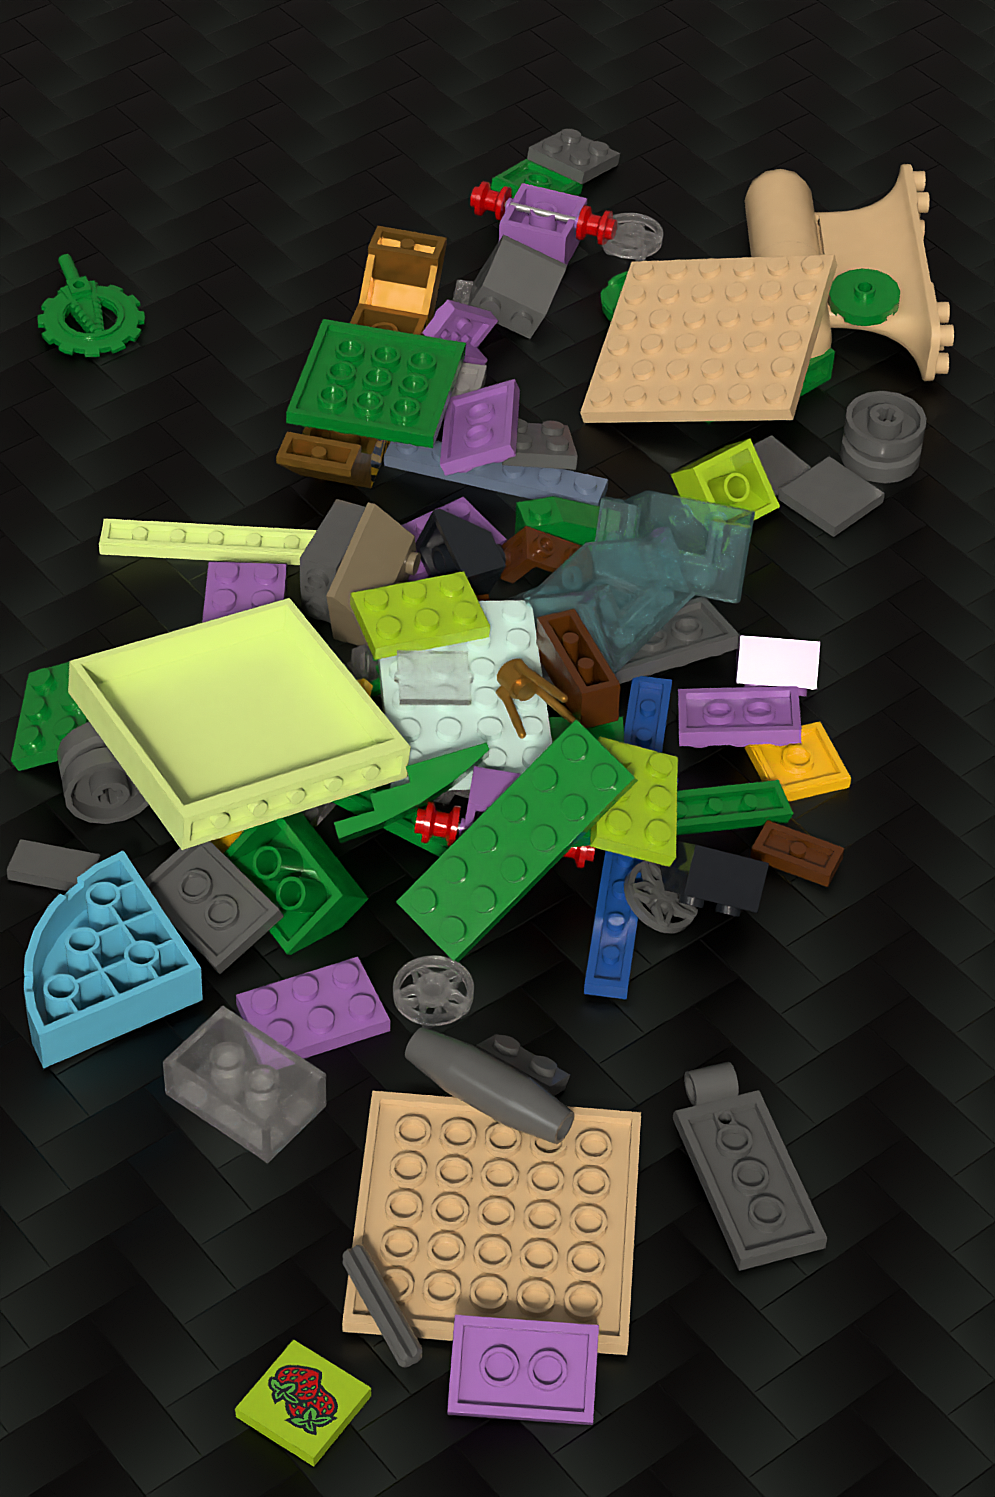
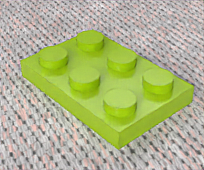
M464 571L352 592L350 596L351 608L374 660L489 637L490 624Z
M599 737L598 741L638 781L591 828L590 847L670 867L676 859L678 757Z

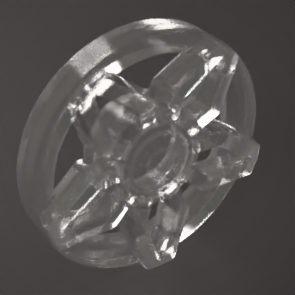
M643 214L613 215V219L618 221L615 237L613 240H608L604 246L602 245L604 252L608 255L613 254L622 258L644 261L646 257L656 253L663 244V229L656 220ZM645 225L651 228L655 233L645 231Z
M424 956L408 962L398 971L393 982V1000L397 1009L406 1018L415 1023L422 1024L424 1028L446 1025L460 1019L469 1012L474 999V982L468 970L455 960L442 956ZM428 967H439L447 970L434 973ZM411 974L413 984L400 989L403 981ZM462 981L467 989L466 997L457 990ZM411 995H415V996H416V997H414V998H406V997L411 996ZM449 1000H454L459 1004L451 1003ZM419 1006V1011H416L413 1008ZM428 1007L434 1008L433 1014H426ZM442 1007L447 1011L446 1013H442Z

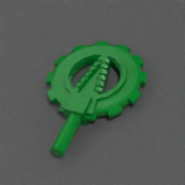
M61 255L58 262L66 278V286L61 287L57 291L58 295L56 297H48L41 306L44 314H39L37 320L38 328H44L45 330L42 333L43 339L49 345L55 343L59 346V351L69 355L74 353L85 354V357H100V353L109 351L114 354L125 349L127 342H135L142 333V330L138 328L139 325L145 324L144 311H138L137 308L140 306L138 299L133 294L127 296L123 293V288L111 284L108 287L99 286L95 280L88 281L86 276L80 277L71 255ZM101 307L113 311L117 316L115 324L107 330H104ZM70 313L86 333L77 332L66 324L65 320Z

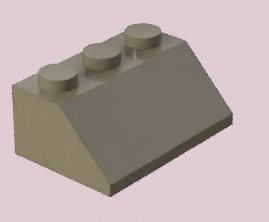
M367 503L326 595L333 639L369 648L351 608V593L405 583L410 575L414 576L417 573L421 554L416 551L415 536L373 503Z

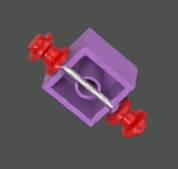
M482 181L479 187L475 186L471 194L470 206L474 207L475 215L482 216L486 210L495 212L496 220L500 221L499 241L504 234L568 265L580 240H584L587 235L596 236L598 244L604 246L608 240H613L616 234L618 221L613 219V212L606 210L602 216L592 214V208L587 206V198L522 183L512 199L511 187L504 186L498 192L491 190L490 183Z
M474 766L465 819L461 818V823H458L461 806L455 805L450 813L437 811L434 802L428 801L426 809L418 808L414 833L422 834L421 843H428L432 836L445 838L448 847H450L456 841L457 831H459L458 836H461L521 774ZM590 846L573 847L563 857L574 858L577 868H584L585 860H594L596 848Z

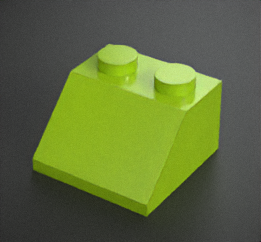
M751 438L726 445L671 474L685 508L719 538L780 507Z

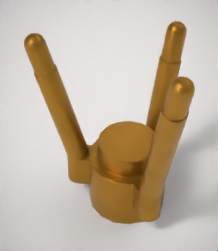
M512 659L506 662L498 671L497 681L501 686L496 690V694L503 701L519 738H525L526 732L512 699L526 701L537 694L570 724L577 719L559 702H567V695L530 669L522 659Z

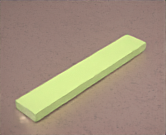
M104 519L99 541V552L102 555L300 565V557L317 530Z

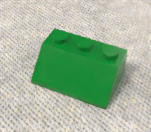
M301 812L246 829L223 853L280 909L284 917L269 931L285 953L289 955L340 929L369 899Z

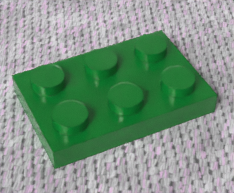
M69 662L41 668L30 672L28 675L11 762L18 771L58 761L57 750L61 740L71 730L89 722L68 693Z

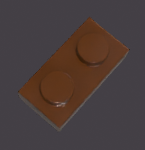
M767 820L752 846L750 858L767 862L771 867L828 887L843 859L845 848Z

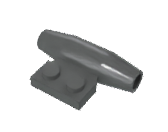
M421 1027L413 1034L406 1047L405 1058L445 1092L509 1128L554 1144H559L566 1137L573 1124L574 1112L555 1097V1095L565 1090L570 1074L557 1068V1064L553 1060L544 1056H536L520 1047V1043L512 1037L495 1034L474 1046Z

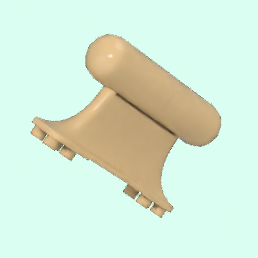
M902 164L894 187L884 198L860 209L838 212H814L812 192L806 181L794 171L784 169L765 171L752 181L745 197L751 257L835 255L837 268L833 281L838 275L849 270L873 269L889 275L897 282L900 289L898 311L894 316L893 313L887 316V321L871 326L852 325L845 322L843 316L838 313L836 316L831 311L827 299L811 358L820 356L831 348V328L857 329L874 332L899 343L915 359L924 381H933L935 374H948L949 354L939 351H943L944 346H953L954 327L953 325L940 324L949 322L950 305L949 302L936 301L934 284L931 282L923 241L925 222L920 220L921 213H928L929 193L924 192L925 171H913L911 164Z

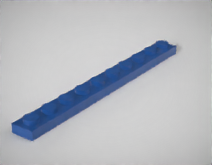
M646 676L632 679L624 728V743L662 753L672 688L671 679ZM605 851L584 994L627 999L638 917L631 910L626 900L624 881L627 874L644 860ZM641 872L636 875L635 883L643 882Z

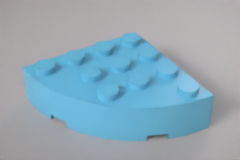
M124 851L93 865L78 876V883L70 888L65 895L59 894L49 904L33 930L25 954L24 996L31 1041L43 1068L203 1000L200 965Z

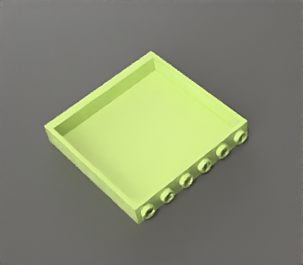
M290 598L69 661L68 693L181 850L407 778L406 766L409 763L411 746Z

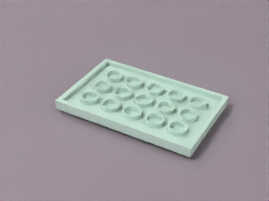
M531 600L478 601L490 624L488 638L378 659L383 713L411 746L408 765L487 742L489 757L477 767L522 774L552 744L547 704L542 698L535 694L526 701L512 699L526 732V737L521 739L518 737L503 701L496 694V690L501 686L497 681L498 671L506 662L512 659H522L530 669L542 677ZM473 771L449 790H470ZM408 776L407 778L391 782L390 788L409 783Z

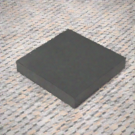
M828 456L781 488L778 499L835 537L881 505L885 493Z

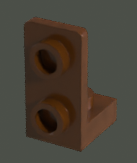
M525 526L501 545L506 558V567L501 573V579L510 583L516 582L534 567L581 583L586 582L590 578L589 551L582 545Z

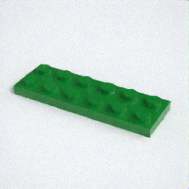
M576 719L396 902L454 962L458 963L638 780Z

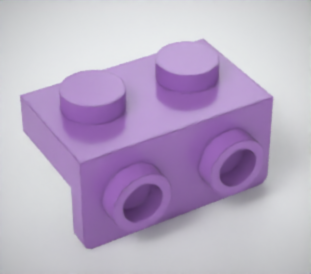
M447 299L437 309L435 316L422 333L428 337L466 343L463 362L485 365L488 360L477 347L498 320L491 311Z

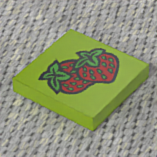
M293 1340L235 1408L236 1417L314 1467L370 1399L371 1387Z

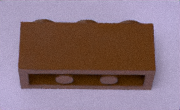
M569 609L537 617L536 645L539 649L540 661L555 687L567 695L568 700L565 704L569 711L586 729L618 721L620 683L576 610Z

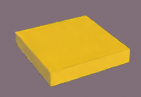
M820 721L801 725V743L785 746H775L772 744L745 746V750L762 782L779 780L788 802L850 788L851 777Z

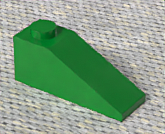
M554 496L516 502L515 534L525 526L582 545L588 550L634 542L633 532L622 511Z

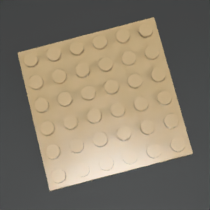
M835 255L631 262L580 412L583 422L793 420L837 268Z
M372 1091L352 1248L356 1245H362L367 1249L416 1338L453 1341L455 1315L599 1325L597 1353L627 1355L641 1112L567 1106L575 1114L573 1124L566 1137L559 1144H554L509 1128L456 1097ZM348 1275L342 1321L343 1332L382 1335Z

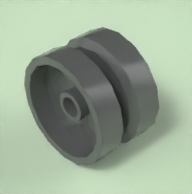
M867 392L856 397L847 406L840 452L844 466L864 480L871 482H899L910 477L919 467L927 418L922 407L913 399L895 392Z
M90 722L71 730L61 740L57 750V758L66 807L75 817L89 823L109 824L125 821L139 814L149 805Z

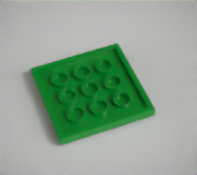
M323 319L286 411V423L433 448L465 357L466 343Z

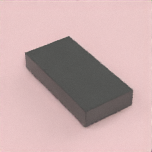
M20 839L7 868L8 880L68 891L78 883V876L93 865L101 862V855Z

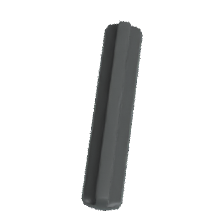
M356 1245L351 1249H347L342 1256L343 1265L398 1364L407 1368L412 1364L418 1363L422 1359L423 1348L367 1249L362 1245Z

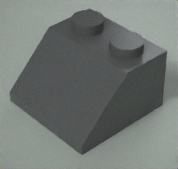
M503 234L472 284L468 305L491 311L498 320L497 324L530 339L546 316L567 265Z

